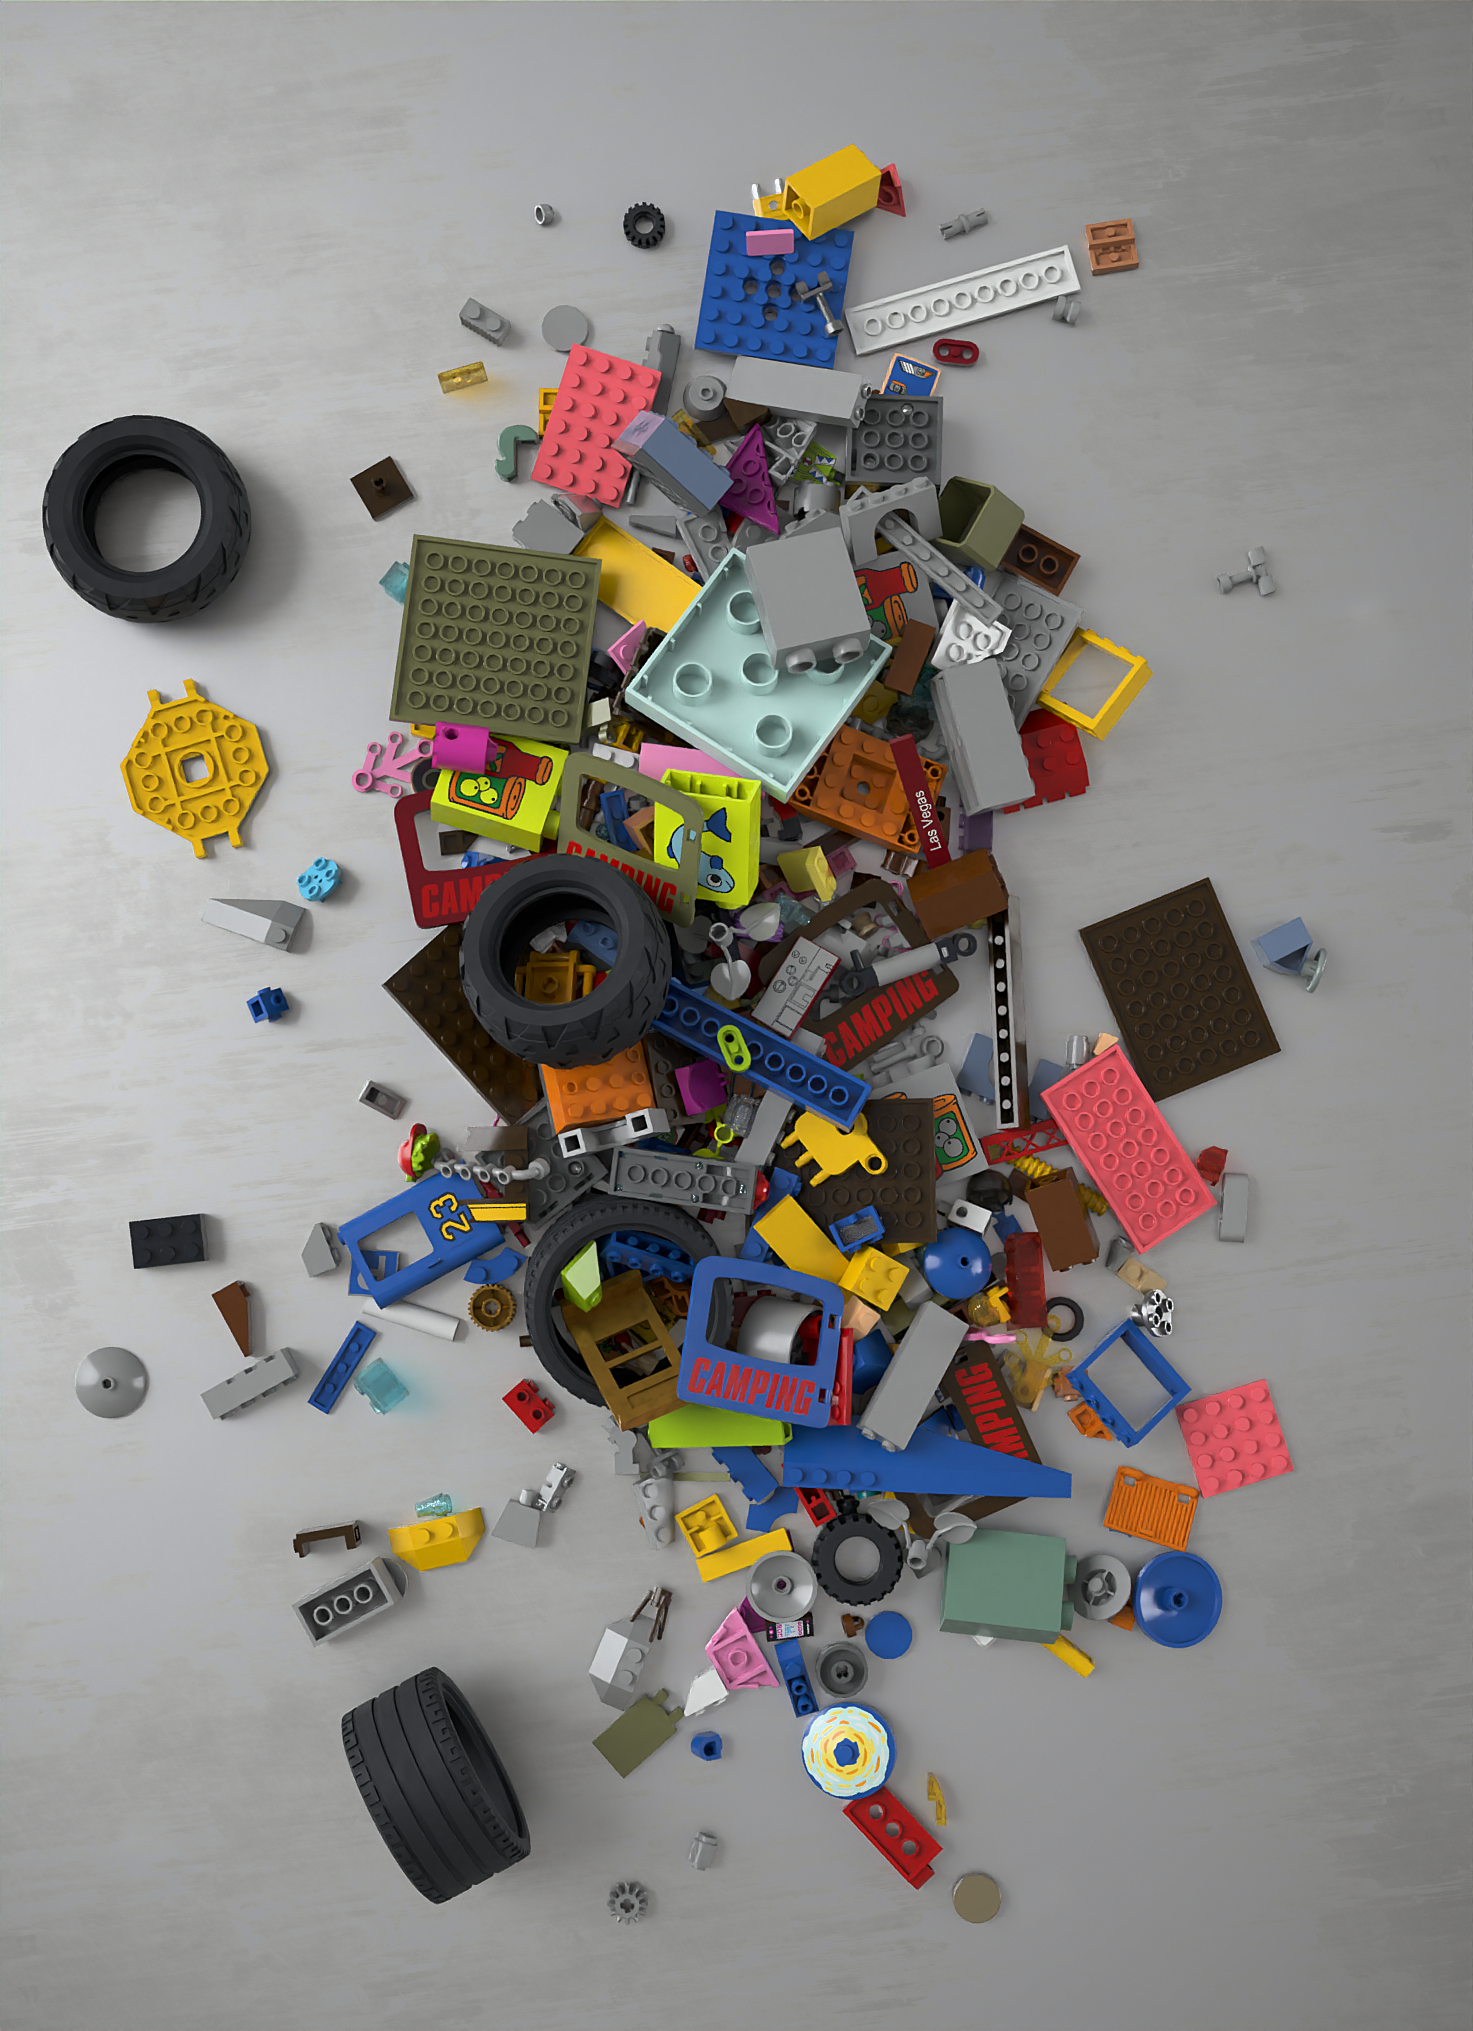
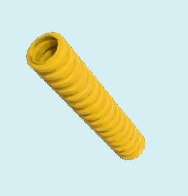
M1014 1143L1009 1147L1017 1153L1022 1152L1019 1146H1014ZM1007 1151L1005 1156L1011 1155L1012 1153ZM1033 1154L1009 1160L1007 1163L1008 1165L1013 1164L1015 1169L1020 1168L1022 1173L1024 1171L1027 1172V1176H1034L1033 1178L1059 1170L1058 1168L1053 1169L1051 1164L1046 1165V1161H1039V1157L1034 1158ZM1084 1183L1079 1184L1087 1209L1090 1208L1092 1213L1097 1212L1099 1217L1103 1216L1109 1206L1102 1195H1098L1096 1190L1091 1191L1089 1186L1087 1188L1084 1187Z

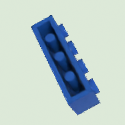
M775 1168L769 1182L768 1199L759 1206L740 1252V1257L749 1261L770 1263L774 1250L753 1226L787 1194L792 1198L794 1195L797 1196L802 1186L800 1182L802 1177L781 1168Z
M636 1230L616 1231L599 1237L598 1256L606 1258L610 1262H619L628 1265L632 1269H641L655 1276L670 1278L674 1282H685L694 1274L696 1263L689 1254L674 1242Z

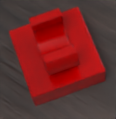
M700 1207L696 1219L713 1224L714 1218L724 1221L727 1212Z

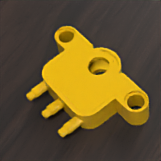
M807 1111L796 1121L795 1131L780 1143L781 1147L786 1149L800 1140L808 1151L795 1162L798 1168L806 1165L813 1158L817 1161L823 1170L810 1180V1184L813 1187L822 1183L830 1175L836 1176L846 1173L858 1162L869 1173L874 1175L883 1174L888 1167L886 1157L866 1133L867 1120L861 1112L854 1123V1130L848 1135H842L838 1127ZM875 1157H879L882 1161V1166L877 1171H873L870 1167V1162Z

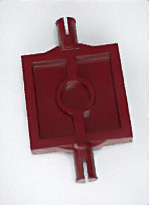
M478 1181L489 1199L505 1198L502 1191L500 1192L499 1189L494 1188L490 1181ZM506 1222L514 1237L519 1240L523 1248L532 1243L524 1232V1226L522 1225L524 1222Z

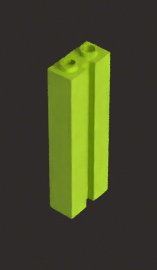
M690 1403L648 1422V1438L651 1441L652 1448L785 1445L793 1439L791 1423Z

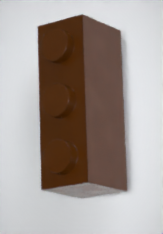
M911 618L908 624L903 623L898 636L902 638L899 646H894L890 659L893 660L890 668H885L881 681L885 682L884 689L911 699L937 628Z

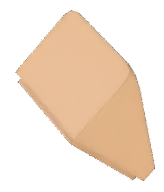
M1105 1032L1099 1033L1091 1055L1097 1056L1116 1043L1119 1038Z

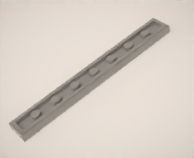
M861 485L846 504L852 500L868 497L872 493ZM892 510L887 512L878 521L875 528L877 532L988 629L1005 611L1002 606Z

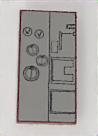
M800 935L751 1012V1018L792 1040L842 959Z

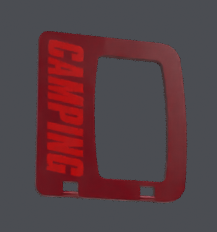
M435 788L402 797L394 807V820L416 925L421 929H431L465 923L468 913L472 912L479 901L480 894L492 881L498 880L505 873L509 872L510 868L526 860L532 861L547 857L548 854L557 853L558 836L556 840L544 837V850L526 857L470 868L428 871L423 865L414 817L419 813L431 810V799Z

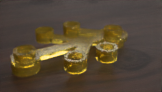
M1047 1315L1043 1318L1042 1328L1044 1331L1034 1356L1027 1342L1026 1332L1018 1330L1014 1333L1016 1335L1018 1333L1025 1335L1023 1342H1018L1017 1340L1015 1342L1019 1345L1029 1368L1025 1378L1018 1365L1019 1358L1017 1354L1010 1352L1004 1358L1016 1381L1013 1388L1014 1396L1022 1403L1034 1400L1038 1390L1052 1384L1058 1385L1063 1381V1374L1055 1370L1048 1377L1034 1382L1037 1372L1060 1362H1069L1072 1358V1352L1067 1348H1062L1057 1354L1043 1359L1052 1334L1056 1333L1061 1327L1060 1319L1055 1315ZM1050 1319L1056 1322V1326L1053 1329L1047 1327V1321ZM1062 1351L1069 1352L1070 1356L1067 1360H1063L1060 1357ZM1009 1355H1014L1016 1357V1362L1014 1364H1009L1007 1362V1357ZM1052 1374H1060L1061 1380L1054 1382L1051 1378ZM1023 1386H1027L1030 1389V1393L1026 1396L1020 1392Z

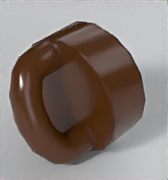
M850 1613L840 1617L843 1630L848 1638L857 1636L856 1631L862 1629L865 1625L862 1617H851Z

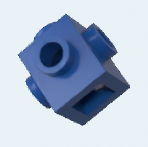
M270 987L264 988L257 992V996L246 1001L255 1023L267 1019L269 1023L283 1018L282 1013L289 1010L281 987L271 990Z

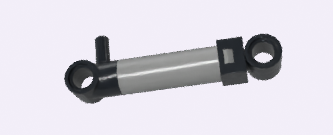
M960 932L952 937L935 940L928 945L865 967L859 950H852L850 955L855 970L842 974L839 979V987L845 994L858 996L863 992L919 972L957 961V955L971 956L977 950V940L972 934ZM962 938H966L968 941V947L964 951L960 950L958 945ZM851 977H855L858 981V985L854 990H850L847 986V982Z

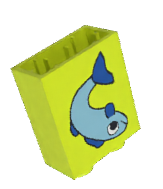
M667 768L660 782L696 800L704 813L705 821L701 838L702 849L695 899L715 901L716 905L723 909H736L742 905H748L759 882L761 781ZM656 801L654 862L679 870L684 819L680 814ZM691 830L690 839L695 840L696 832ZM684 894V903L689 902V895Z

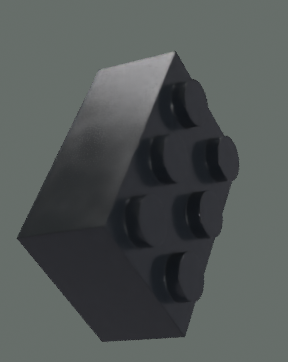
M204 1213L129 1222L134 1269L209 1260Z

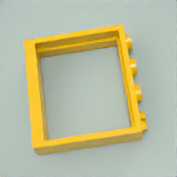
M1077 627L1035 703L1103 741L1151 678L1153 672L1147 666L1148 661L1139 655L1137 657L1132 656V653L1123 646L1120 648L1115 647L1116 645L1106 637L1103 640L1100 639L1091 629L1085 631ZM1087 644L1132 667L1131 671L1094 719L1049 695Z

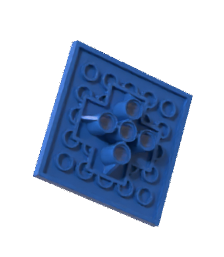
M716 210L694 349L833 370L838 335L827 337L824 330L826 321L816 303V299L803 304L802 300L794 301L791 296L794 293H798L796 284L803 280L809 292L821 287L817 274L826 271L833 285V290L823 296L834 319L841 320L855 231L834 228L809 241L791 221ZM792 229L794 231L793 253L747 255L746 232ZM774 267H781L784 272L781 275H775L771 270ZM748 286H754L757 288V292L748 294L745 289ZM776 289L780 292V296L772 298L768 295V292ZM773 312L777 315V318L769 321L765 318V314Z

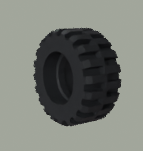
M858 1512L839 1515L835 1520H830L823 1530H820L817 1540L813 1545L812 1564L817 1581L826 1594L842 1604L848 1603L850 1606L857 1607V1605L864 1604V1606L871 1605V1602L874 1601L879 1602L884 1599L887 1593L890 1594L894 1590V1585L900 1580L904 1562L902 1547L893 1530L881 1526L869 1513L861 1514ZM851 1537L867 1538L879 1550L880 1563L877 1571L870 1578L863 1581H852L840 1574L835 1564V1555L838 1547L843 1541Z

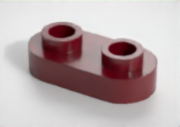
M940 339L934 344L932 355L941 364L969 367L977 362L979 349L976 344L970 341ZM941 349H946L948 351V354L946 356H942L939 351ZM969 352L971 357L966 359L963 357V353Z

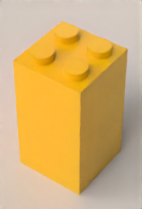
M851 144L787 177L785 180L782 212L811 241L877 206L882 173L877 166L867 159L863 151L859 150L854 144Z

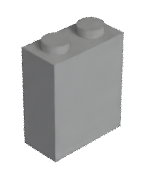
M542 499L538 503L534 502L527 510L529 515L525 520H519L512 529L514 532L512 534L513 540L525 549L572 555L586 537L583 531Z

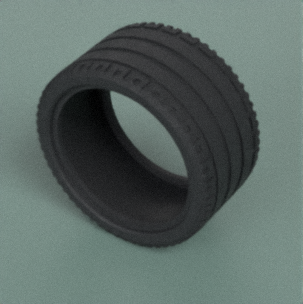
M607 1194L593 1197L589 1201L585 1200L575 1205L573 1209L567 1210L556 1219V1222L553 1225L551 1224L543 1234L532 1253L524 1282L525 1318L530 1341L535 1353L539 1357L538 1359L547 1372L551 1374V1377L561 1387H565L570 1394L580 1400L584 1399L589 1404L600 1408L605 1406L610 1410L581 1354L576 1352L566 1342L553 1320L551 1302L558 1276L568 1260L585 1244L602 1235L623 1230L646 1231L663 1236L680 1246L690 1255L696 1265L701 1259L708 1256L722 1257L716 1243L703 1225L676 1204ZM715 1278L705 1338L709 1344L726 1349V1343L729 1341L734 1320V1291L730 1278ZM683 1343L677 1348L678 1351H679V1353H680V1355H681V1357H682ZM667 1356L659 1360L649 1376L672 1367ZM626 1368L610 1370L619 1389L649 1377L644 1373L639 1376Z
M437 1667L426 1669L420 1672V1674H416L403 1681L400 1686H394L381 1693L378 1698L374 1697L359 1705L342 1717L341 1728L345 1753L365 1805L396 1862L414 1887L428 1900L437 1905L446 1902L469 1890L472 1885L480 1884L492 1877L494 1873H500L514 1865L515 1862L518 1863L530 1855L531 1845L528 1825L502 1761L480 1720L462 1692L450 1677Z

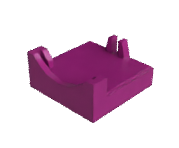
M706 1058L674 1069L688 1116L703 1113L713 1107L727 1103L728 1100L724 1086L730 1083V1080L723 1081L722 1077L728 1076V1073L719 1072L716 1062Z

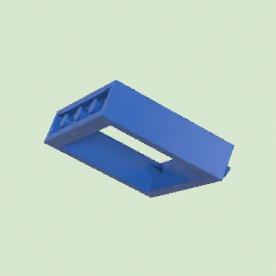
M1130 1318L1125 1319L1113 1328L1065 1375L1073 1385L1072 1388L1083 1396L1085 1403L1096 1411L1102 1423L1109 1427L1115 1433L1117 1440H1121L1127 1448L1138 1444L1192 1390ZM1119 1337L1123 1339L1172 1396L1137 1432L1084 1372Z

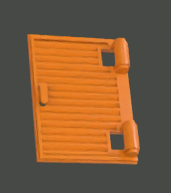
M1118 1466L1103 1526L1185 1553L1200 1492L1196 1488L1156 1478L1128 1466ZM1125 1476L1136 1479L1134 1487L1123 1484ZM1179 1494L1190 1496L1188 1504L1177 1501Z

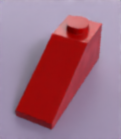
M793 1487L816 1528L837 1516V1512L827 1494L823 1491V1488Z

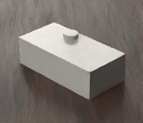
M379 1556L301 1598L291 1606L315 1648L391 1607L401 1600L402 1596Z

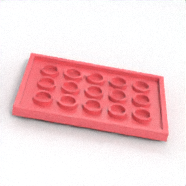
M573 343L530 479L578 495H587L590 499L596 498L601 503L620 508L633 466L611 445L641 410L650 412L663 373Z

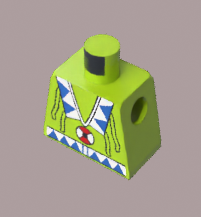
M812 441L806 454L788 477V482L800 486V481L803 480L813 481L814 484H824L828 481L834 482L840 487L845 474L833 469L837 457Z

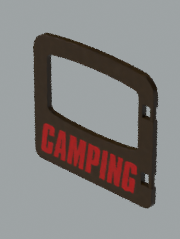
M870 879L827 905L774 946L761 958L758 965V976L767 989L800 935L813 941L837 922L872 901H878L910 945L911 950L928 945L931 941L899 898L894 888L882 879ZM893 900L901 909V912L896 915L888 906ZM947 964L940 965L943 971L938 975L931 968L863 992L840 1009L819 1021L812 1020L807 1014L800 1027L825 1039L824 1044L827 1047L821 1057L822 1060L845 1072H849L955 994L959 989V981Z
M978 1340L957 1349L953 1358L965 1353L968 1361L955 1365L952 1359L940 1382L953 1401L972 1444L1043 1465L988 1342ZM878 1384L865 1391L861 1397L860 1410L862 1414ZM893 1492L896 1500L903 1502L908 1507L910 1515L907 1520L913 1531L921 1538L931 1540L934 1533L938 1530L934 1526L935 1518L928 1516L915 1493ZM983 1496L949 1512L960 1513L975 1522L1029 1497Z

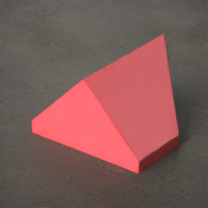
M891 163L880 170L882 174L877 206L875 207L906 217L901 183L895 164Z

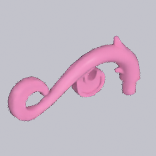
M969 1327L962 1340L983 1339L985 1342L992 1344L1016 1342V1334L1002 1333L991 1336L990 1331L986 1329Z

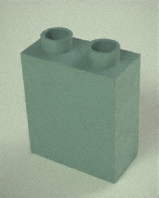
M977 1528L973 1536L964 1543L953 1544L947 1542L939 1631L1054 1645L1060 1630L1071 1631L1074 1615V1603L1062 1601L1063 1583L1074 1584L1077 1567V1556L1065 1554L1066 1538Z

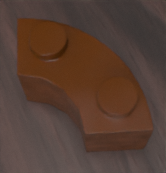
M659 1276L649 1281L654 1294L662 1305L670 1307L674 1314L688 1316L692 1282L689 1278L685 1282H674L670 1278Z

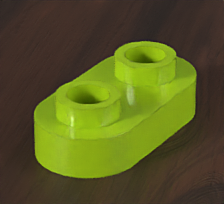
M733 1025L722 1027L717 1034V1040L728 1067L736 1073L746 1071L750 1067L751 1056L740 1030ZM731 1035L734 1037V1041L728 1043L725 1041V1038ZM741 1057L744 1061L738 1065L734 1062L735 1059Z

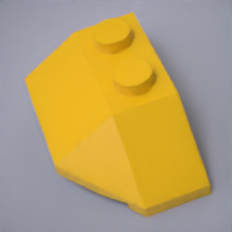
M477 1507L388 1529L393 1554L422 1572L467 1561L486 1529L481 1508Z

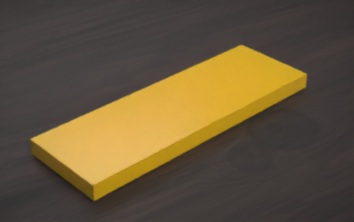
M787 1194L753 1228L791 1270L836 1284L843 1293L845 1306L853 1293L840 1287L838 1284L849 1265V1261L797 1202Z

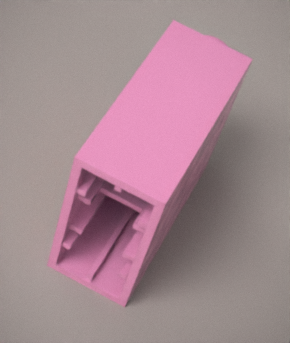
M642 743L638 772L659 782L667 768L743 778L701 750ZM761 789V801H763L765 791Z

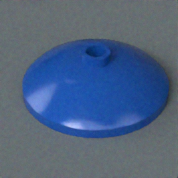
M949 1228L937 1234L938 1243H928L923 1256L924 1273L929 1284L939 1294L951 1299H965L976 1295L987 1284L992 1270V1259L986 1243L980 1236L965 1228ZM961 1258L966 1260L965 1266L961 1264Z

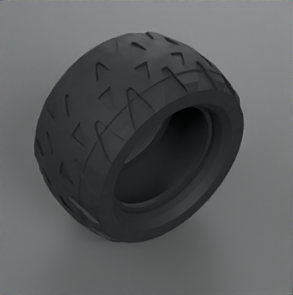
M131 415L115 418L113 421L105 422L89 429L62 453L52 470V475L45 488L42 504V523L47 550L54 566L69 587L83 600L97 610L115 618L135 623H162L178 620L197 613L215 601L230 586L237 576L247 553L251 534V509L244 483L238 471L222 449L204 433L185 423L161 416ZM163 469L175 472L194 484L200 500V526L189 549L172 564L149 572L127 571L106 562L99 550L95 536L96 513L106 492L121 478L136 471Z
M568 853L548 854L547 857L532 861L526 860L510 868V871L498 880L492 881L480 894V899L472 912L467 915L462 929L463 942L459 950V966L464 993L471 1009L484 1029L496 1042L518 1057L535 1064H545L554 1069L572 1070L575 1067L584 1065L597 1066L610 1061L615 1055L629 1047L631 1049L645 1036L652 1021L657 1020L665 1005L672 975L670 939L665 924L648 894L631 877L611 864L592 856L583 858ZM571 920H588L602 924L618 935V951L611 971L596 989L584 997L563 1004H542L531 1001L516 992L515 973L519 959L528 944L547 928Z

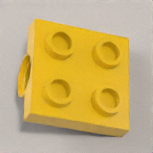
M717 1493L674 1515L696 1558L718 1549L728 1541L739 1536Z

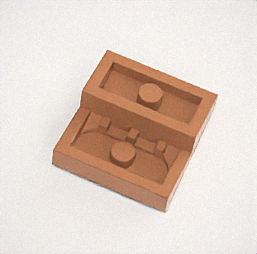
M1131 218L1085 225L1092 275L1139 267Z

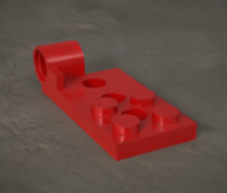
M823 1315L806 1316L798 1328V1334L803 1339V1352L809 1353L808 1366H814L817 1360ZM830 1320L828 1323V1328H831ZM840 1328L833 1390L831 1392L832 1403L829 1421L826 1426L851 1425L853 1328ZM819 1390L818 1402L824 1403L826 1390Z
M885 1785L867 1797L853 1800L842 1811L915 1889L919 1890L935 1874L928 1863L943 1848ZM879 1805L883 1810L882 1817L878 1819L871 1817L869 1813L870 1807ZM889 1823H896L899 1826L900 1831L897 1836L892 1837L887 1834L886 1826ZM906 1841L914 1842L916 1845L915 1853L906 1854L903 1851V1843Z

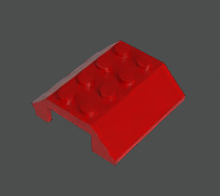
M1043 708L1030 711L1018 733L1022 739L1021 748L1023 755L1028 760V772L1035 784V796L1019 804L1000 808L1003 809L1004 815L1020 811V804H1023L1024 809L1043 805L1042 798L1045 797L1047 803L1065 799V792H1068L1070 797L1086 793L1085 787L1090 786L1087 765L1076 726Z

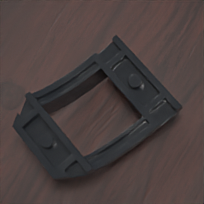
M695 899L694 917L716 913L719 923L725 924L728 928L733 927L728 909L718 907L715 901ZM662 919L671 945V977H675L681 982V985L691 990L712 985L711 973L718 964L728 963L726 956L683 965L674 925ZM733 933L731 944L727 946L732 963L741 960L735 933Z

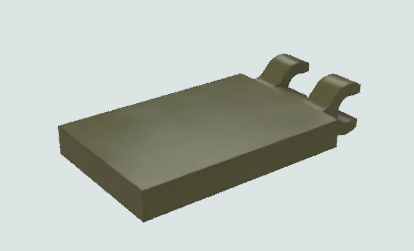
M664 1688L659 1690L651 1699L647 1694L643 1695L592 1741L593 1745L623 1779L677 1731L674 1724L684 1716V1711L680 1706H677L669 1715L662 1709L660 1705L669 1698V1694Z

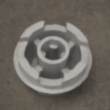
M710 375L694 378L688 383L683 393L685 409L693 418L700 421H712L719 418L727 410L723 402L727 390L726 385L720 379Z

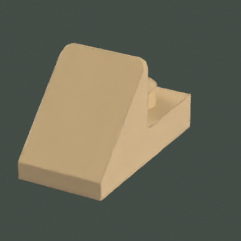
M1131 1256L1115 1274L1144 1296L1150 1290L1158 1289L1163 1291L1168 1284L1155 1272L1149 1270Z

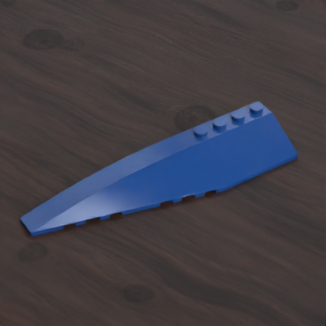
M851 1415V1425L825 1426L820 1429L791 1424L793 1439L784 1445L783 1487L1071 1498V1473L916 1427L904 1450L894 1451V1453L887 1451L881 1446L882 1443L880 1441L865 1437L861 1433L862 1430L856 1427L862 1415Z

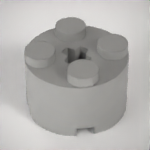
M810 480L800 481V486L794 489L793 517L803 520L806 518V513L815 508L840 513L841 492L837 489V484L834 482L814 484Z

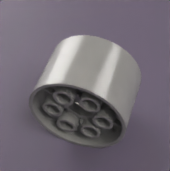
M774 1296L761 1297L750 1307L742 1322L737 1341V1353L769 1361L808 1366L809 1353L803 1352V1339L798 1334V1328L806 1316L823 1315V1307ZM832 1315L829 1316L831 1324L834 1321Z

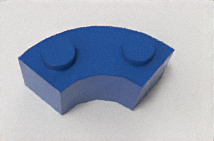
M505 1247L500 1255L493 1259L483 1260L475 1258L472 1260L463 1280L475 1284L500 1282L514 1275L524 1265L528 1256L510 1247Z

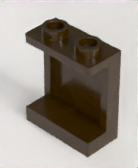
M358 1520L302 1529L296 1534V1538L293 1539L295 1553H299V1557L304 1558L310 1553L309 1542L345 1536L347 1550L357 1548L362 1543Z

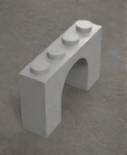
M926 476L915 478L903 485L892 486L890 489L880 493H872L860 500L849 501L847 504L839 507L845 545L850 560L856 566L878 559L874 537L875 528L882 516L891 510L907 509L911 528L926 541L943 536L936 487Z
M647 1108L625 1115L626 1119L593 1128H579L559 1134L558 1137L564 1158H582L613 1149L614 1146H624L671 1132L665 1108Z

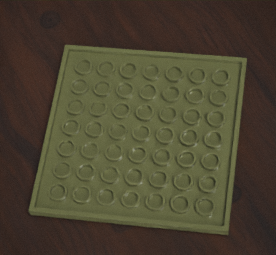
M414 534L389 721L435 727L437 721L489 727L490 734L579 745L602 559Z

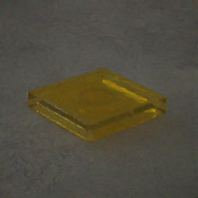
M481 361L437 375L443 394L488 381L483 362Z

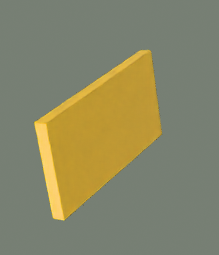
M604 515L599 518L572 554L574 556L602 559L597 599L633 626L638 621L644 620L648 629L653 627L669 633L703 588Z

